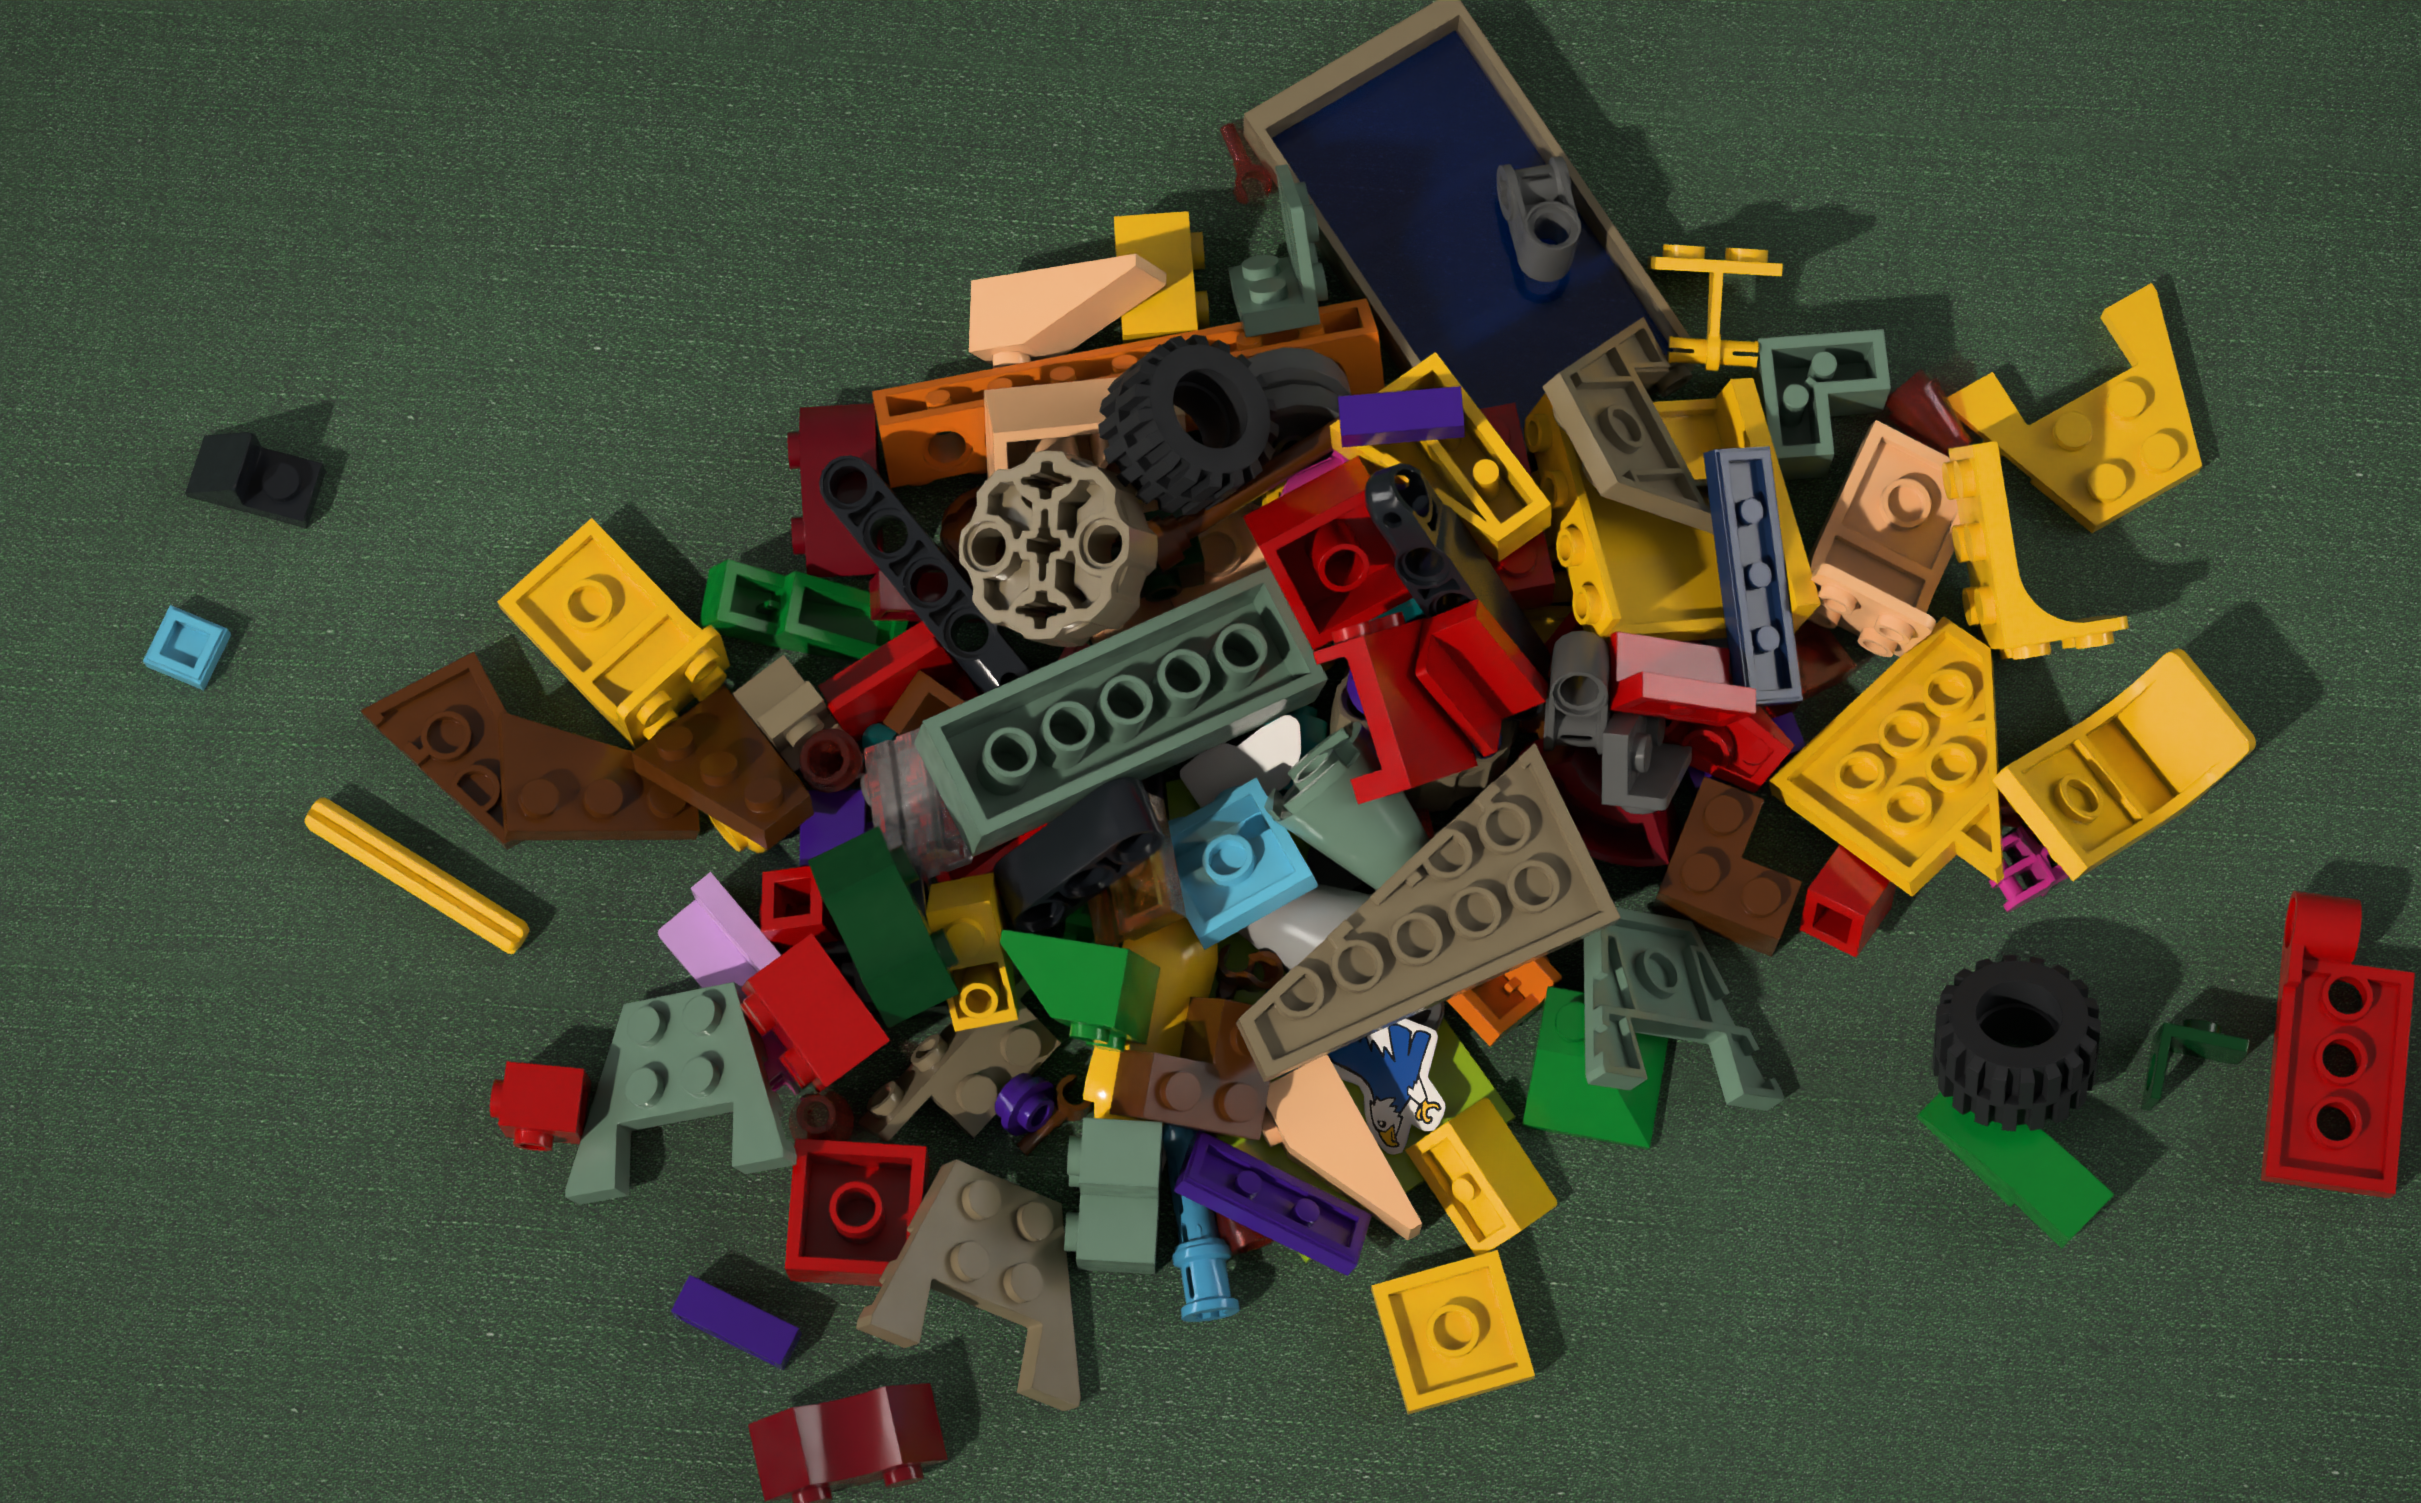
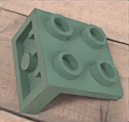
M1288 164L1275 166L1289 257L1278 258L1274 255H1257L1244 260L1240 266L1227 268L1231 292L1246 337L1321 324L1317 302L1328 300L1322 263H1318L1314 243L1320 241L1313 204L1309 203L1305 182L1294 183Z

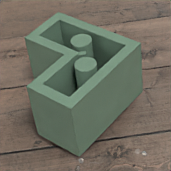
M1884 329L1758 338V353H1753V356L1758 357L1756 368L1751 367L1752 378L1756 385L1784 480L1827 476L1835 454L1830 417L1882 413L1891 390Z
M1083 1117L1082 1136H1069L1067 1175H1069V1187H1079L1080 1205L1079 1212H1067L1064 1251L1076 1252L1077 1270L1155 1274L1163 1160L1162 1122Z

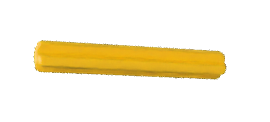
M321 797L308 811L304 822L310 831L506 953L514 954L526 940L530 929L524 920L331 800Z

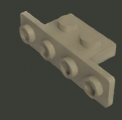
M1013 961L1019 1019L957 1032L954 1031L951 1021L940 1034H934L926 1038L914 1050L911 1056L912 1064L895 1082L891 1081L884 1084L869 1099L867 1103L868 1111L859 1121V1124L868 1133L885 1142L889 1141L923 1103L930 1098L965 1134L974 1138L996 1115L995 1102L1003 1087L1018 1074L1029 1073L1032 1075L1061 1044L1020 1001L1021 997L1030 989V986Z

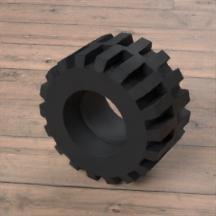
M1192 335L1186 341L1182 336L1170 338L1162 345L1159 344L1123 372L1109 386L1108 391L1110 394L1102 400L1099 411L1106 417L1104 421L1098 424L1099 437L1108 440L1109 447L1103 452L1108 464L1115 462L1119 467L1121 473L1116 477L1124 487L1131 483L1138 489L1136 498L1145 504L1152 500H1157L1159 510L1172 514L1180 508L1184 515L1196 514L1203 508L1209 510L1263 471L1262 466L1271 460L1275 451L1270 443L1278 438L1279 425L1270 420V417L1277 413L1274 399L1266 398L1263 392L1268 387L1261 374L1255 377L1248 368L1252 363L1243 354L1235 358L1230 354V345L1220 340L1209 346L1206 336ZM1174 405L1185 411L1193 419L1201 433L1203 445L1192 439L1184 431L1176 417Z
M2002 955V962L1993 963L1989 958L1976 962L1974 972L1964 968L1954 976V985L1945 986L1940 995V1005H1937L1932 1067L1934 1076L1938 1077V1088L1943 1097L1953 1096L1952 1107L1962 1115L1971 1111L1975 1113L1974 1122L1987 1127L1993 1121L2002 1123V1130L2016 1131V1125H2028L2030 1131L2043 1129L2047 1119H2051L2055 1123L2069 1117V1108L2079 1110L2086 1102L2087 1091H2092L2096 1076L2101 1032L2100 1009L2095 998H2088L2089 988L2081 979L2069 980L2070 971L2059 964L2053 968L2044 966L2045 959L2033 956L2030 957L2029 962L2017 961V955ZM2020 1038L2037 1044V1046L2017 1048L2000 1044L1995 1040Z

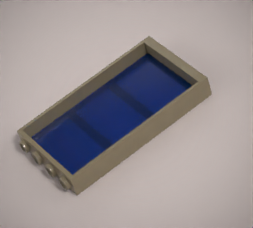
M1437 0L1244 113L1243 136L1276 186L1278 187L1275 166L1288 164L1294 183L1305 182L1309 203L1314 206L1320 241L1314 243L1352 300L1367 298L1378 330L1379 340L1402 375L1436 352L1479 409L1515 402L1531 473L1534 472L1532 467L1537 463L1534 453L1529 451L1525 443V419L1545 394L1542 386L1555 375L1642 317L1645 318L1666 359L1667 351L1687 353L1693 351L1692 349L1668 347L1669 336L1679 338L1691 337L1461 0ZM1561 156L1568 167L1572 196L1581 221V233L1570 271L1562 279L1553 282H1540L1525 274L1518 263L1509 225L1500 208L1497 192V169L1499 165L1511 164L1513 169L1547 165L1551 157ZM1539 239L1549 245H1558L1556 241L1550 239ZM1671 362L1669 363L1671 366L1669 368L1670 372L1656 383L1643 384L1649 396L1656 392H1659L1661 397L1668 396L1691 380L1693 377L1691 371L1694 370L1695 364Z

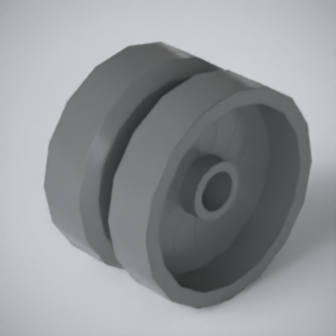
M1283 347L1258 353L1248 359L1252 363L1248 369L1255 377L1260 374L1268 385L1263 392L1266 398L1274 399L1277 413L1270 417L1272 422L1279 425L1278 438L1270 443L1275 449L1272 458L1339 416L1338 396L1351 395L1347 375L1333 359L1311 349ZM1333 451L1318 459L1306 468L1328 459L1329 457H1331ZM1262 495L1251 503L1262 507Z

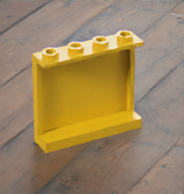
M1730 379L1717 397L1712 399L1653 402L1694 480L1706 479L1703 456L1705 452L1714 449L1770 446L1790 607L1795 633L1821 605L1815 582L1811 580V568L1754 379ZM1545 393L1525 419L1524 438L1527 448L1530 452L1534 453L1541 477L1540 490L1551 503V516L1557 534V556L1561 565L1567 569L1573 590L1572 607L1576 621L1583 626L1584 631L1592 632L1602 637L1609 647L1611 634L1617 631L1676 641L1727 638L1714 534L1600 496L1597 488L1584 475L1582 460L1568 434L1557 424L1553 416V406Z

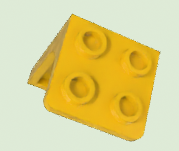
M1993 441L1948 449L1950 461L1943 462L1942 478L1948 500L1956 499L1960 524L1953 525L1952 527L1953 546L1958 562L1967 563L1970 587L1963 588V608L1968 625H1977L1979 641L1991 649H1999L2000 659L2013 658V660L2051 654L2050 642L2058 640L2062 641L2063 649L2074 647L2076 649H2084L2113 644V631L2129 628L2127 615H2102L2065 621L2042 610L2026 592L2018 571L1998 442Z
M592 518L497 601L500 609L635 750L680 718L677 713L695 697L698 701H703L714 693L727 677L724 671L730 667V663L720 633L712 625L705 627L703 630L698 627Z
M2175 648L2163 655L2139 679L2104 707L2067 731L2010 763L1992 781L2005 796L2010 807L2021 816L2046 847L2051 858L2062 867L2072 881H2075L2183 814L2255 749L2256 739L2184 650Z

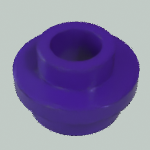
M1021 1073L1012 1078L1003 1087L995 1102V1113L1001 1117L1002 1127L1014 1136L1023 1135L1028 1131L1035 1132L1043 1127L1050 1119L1054 1110V1086L1044 1077H1032L1029 1073Z

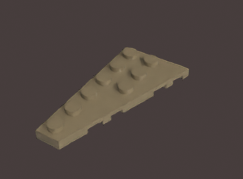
M1534 743L1511 767L1482 791L1468 807L1439 831L1379 887L1366 902L1336 927L1322 943L1298 965L1293 967L1238 1019L1236 1025L1264 1083L1616 924L1621 917L1536 744Z

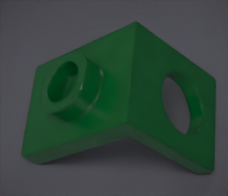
M2186 1019L2183 1020L2182 1026L2164 1022L2153 1035L2141 1109L2151 1111L2161 1099L2169 1051L2238 1065L2248 1054L2250 1040L2221 1034L2222 1027L2209 1021Z

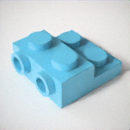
M1257 777L1242 786H1233L1224 790L1213 802L1186 817H1178L1165 823L1161 827L1164 843L1152 855L1204 950L1318 887L1312 872L1287 829L1274 821L1264 808L1268 796Z

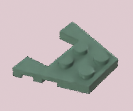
M1616 907L1621 917L1616 924L1584 938L1585 1075L1588 1084L1632 1090L1648 1079L1636 1039V1032L1708 1044L1726 1105L1768 1111L1784 1100L1782 1090L1776 1079L1772 1078L1765 1082L1751 1054L1759 1050V1047L1749 1028L1735 1026L1722 998L1730 992L1692 921Z
M735 982L623 1005L566 1185L565 1198L582 1205L629 1196L632 1131L733 1112V1168L744 1174L797 1165V1155L793 1142L786 1139L780 1117L784 1115L780 1097L778 1093L771 1090L764 1062L768 1060L761 1034L752 1025L740 1007L743 1000L747 998L741 989L742 986Z

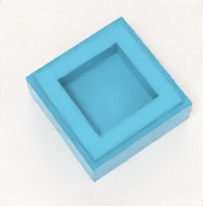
M170 605L143 662L150 669L204 691L231 633L223 626Z

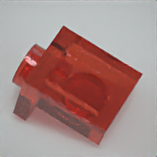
M1810 621L1802 625L1794 633L1803 701L1846 680L1857 667L1828 628ZM1803 701L1792 704L1763 706V708L1773 719L1789 712L1793 713Z

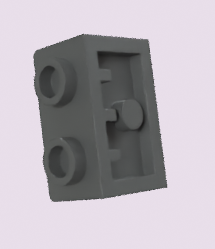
M1620 711L1613 713L1603 732L1602 804L1621 806L1623 810L1633 814H1649L1668 808L1692 761V747L1662 743L1665 734L1666 718Z

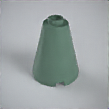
M1359 721L1353 723L1351 737L1343 728H1340L1310 750L1287 773L1293 780L1292 787L1284 796L1274 788L1264 805V808L1274 821L1375 890L1381 887L1430 841L1403 791L1358 805L1350 779L1382 769L1371 733Z

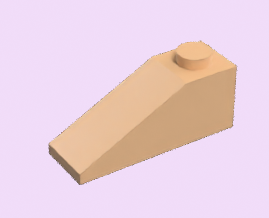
M1130 254L971 280L969 352L991 364L993 368L1065 355L1166 286L1167 273L1141 256Z
M1325 1055L1270 1083L1261 1135L1268 1146L1271 1148L1280 1143L1289 1160L1365 1212L1372 1214L1374 1218L1406 1240L1419 1235L1422 1226L1420 1218L1329 1056Z

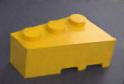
M1435 352L1377 393L1457 387L1461 385ZM1462 386L1465 437L1342 448L1340 419L1330 425L1332 449L1348 460L1358 456L1370 475L1378 470L1399 463L1409 464L1421 470L1442 503L1449 506L1459 516L1482 552L1497 562H1500L1551 526V503ZM1403 475L1395 476V483L1402 485L1409 482V479Z

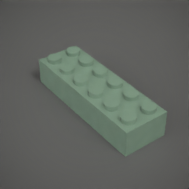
M1268 566L922 721L914 744L971 856L974 857L1053 821L1092 791L1109 781L1125 777L1138 778L1141 781L1314 702L1328 678L1321 664L1316 665L1313 655L1314 651Z

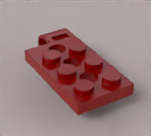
M2293 891L2289 900L2284 926L2261 1181L2390 1199L2396 1194L2415 973L2351 964L2355 958L2361 930L2362 906L2359 899ZM2336 982H2347L2356 987L2362 998L2360 1011L2354 1014L2338 1012L2329 1001L2328 992L2330 986ZM2333 1044L2347 1047L2356 1059L2354 1074L2348 1077H2337L2331 1074L2323 1063L2325 1047ZM2333 1107L2347 1115L2351 1129L2346 1139L2340 1141L2331 1140L2320 1132L2317 1126V1115L2321 1109Z

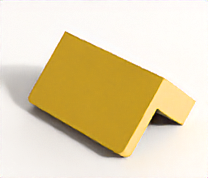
M1484 1097L1405 1150L1475 1256L1488 1253L1557 1206L1556 1198L1491 1100L1487 1097Z

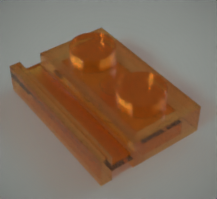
M1149 793L1147 794L1164 836L1162 847L1121 879H1118L1100 894L1088 900L1095 944L1119 947L1118 943L1127 939L1135 941L1186 918L1164 799Z

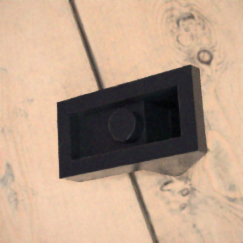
M239 432L204 435L185 494L193 499L307 528L326 469L320 462L263 448L254 433Z

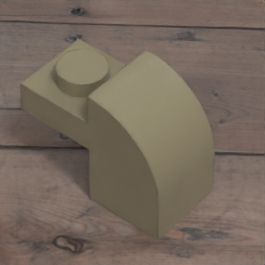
M784 655L733 692L737 702L794 773L798 772L846 735L829 713L823 698L809 681L805 682Z

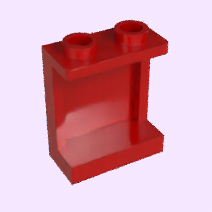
M1403 611L1372 621L1362 622L1331 632L1335 645L1313 652L1316 665L1342 657L1347 659L1382 768L1350 779L1358 805L1478 766L1470 740L1415 674L1423 621L1427 617L1406 623Z

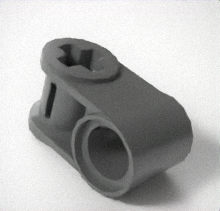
M1561 156L1551 157L1547 165L1513 169L1511 164L1499 165L1497 169L1498 199L1502 214L1508 222L1518 263L1522 271L1530 278L1540 282H1553L1562 279L1570 271L1581 233V221L1573 200L1570 175L1564 158ZM1539 239H1550L1556 241L1558 245H1549Z
M1573 631L1561 636L1554 645L1550 693H1547L1543 751H1553L1556 745L1594 747L1598 754H1602L1603 732L1610 721L1611 715L1609 697L1610 648L1606 641L1595 633Z

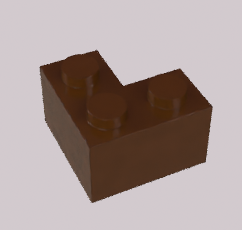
M1704 776L1652 910L1669 917L1692 921L1694 926L1772 957L1802 881L1742 858L1764 799Z
M1190 997L1180 1057L1134 1050L1120 1052L1109 1114L1143 1121L1162 1122L1164 1125L1195 1131L1201 1130L1221 1136L1260 1140L1270 1080L1264 1083L1236 1025L1238 1019L1253 1005L1227 999Z

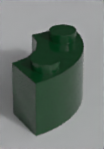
M877 826L808 860L821 897L848 948L863 985L887 1028L959 994L949 970L960 964L959 959L944 929L941 928L932 933L909 885L918 881L919 876L903 844L891 849L880 827Z

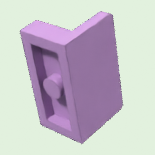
M711 872L691 887L695 900L658 930V935L662 942L701 988L730 982L743 986L750 977L781 956Z

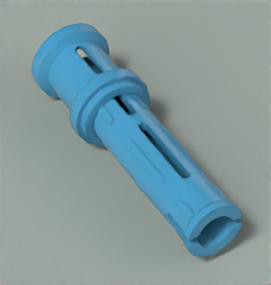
M1163 1125V1144L1166 1152L1167 1170L1179 1245L1174 1248L1175 1253L1172 1255L1173 1265L1181 1269L1186 1305L1180 1309L1181 1318L1186 1322H1203L1232 1316L1240 1311L1239 1301L1231 1297L1226 1261L1231 1257V1250L1226 1241L1219 1238L1215 1212L1174 1192L1189 1142L1198 1131Z

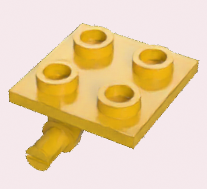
M1663 244V257L1648 256L1647 269L1709 272L1706 339L1669 336V348L1692 349L1693 351L1691 353L1667 351L1668 363L1705 364V371H1718L1719 365L1756 368L1757 356L1733 355V352L1758 353V341L1721 340L1720 318L1723 273L1782 276L1783 264L1768 263V250L1726 248L1725 260L1704 259L1705 247Z

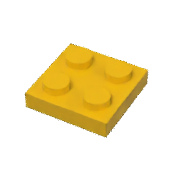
M1498 1250L1372 1285L1371 1291L1408 1415L1534 1379L1535 1373Z

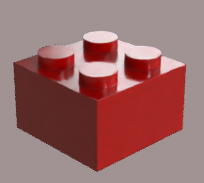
M1358 456L1243 516L1313 650L1332 641L1331 632L1370 621L1413 598L1397 575L1394 567L1395 553L1373 523L1365 506L1364 489L1370 475Z
M812 933L750 977L741 988L747 996L740 1004L741 1009L762 1036L771 1030L786 1049L778 1058L800 1089L811 1083L817 1093L821 1092L890 1041Z
M795 1138L794 1148L797 1155V1165H793L785 1257V1270L790 1281L882 1287L883 1284L879 1282V1279L888 1263L898 1258L910 1236L907 1228L928 1191L930 1158L927 1147Z

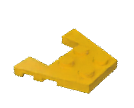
M2152 283L2107 307L2100 317L2131 364L2132 368L2031 425L2026 424L1993 372L1948 396L1942 404V408L1949 417L1957 423L1961 420L1984 439L1983 443L1997 441L2000 458L2005 456L2031 478L2030 483L2091 533L2096 532L2195 476L2202 468L2157 290Z

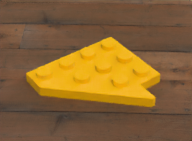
M1943 616L1935 624L1930 635L1896 660L1769 779L1772 795L1912 897L1956 855L1998 884L2004 878L2000 790L1992 781L1999 773L1994 666L1991 648Z

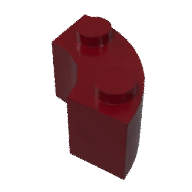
M874 403L800 407L799 431L787 432L790 469H800L803 512V516L791 517L793 554H805L807 574L815 577L877 574L881 570L825 503L819 486L822 470L830 461L839 456L852 455L862 458L880 475V455ZM852 472L843 476L837 486V497L840 502L850 504L861 500L868 487L865 474ZM883 526L877 535V546L881 552H884Z
M1539 739L1524 743L1518 758L1534 743L1536 744L1591 857L1618 865L1635 867L1660 866L1670 863L1682 833L1673 800H1671L1666 810H1657L1649 814H1633L1626 812L1621 806L1602 804V755L1597 753L1596 748L1556 745L1553 751H1543L1544 740Z
M930 1383L883 1386L838 1400L791 1407L748 1424L764 1501L792 1498L793 1503H828L833 1500L831 1491L884 1479L886 1488L906 1486L924 1479L922 1468L948 1460Z

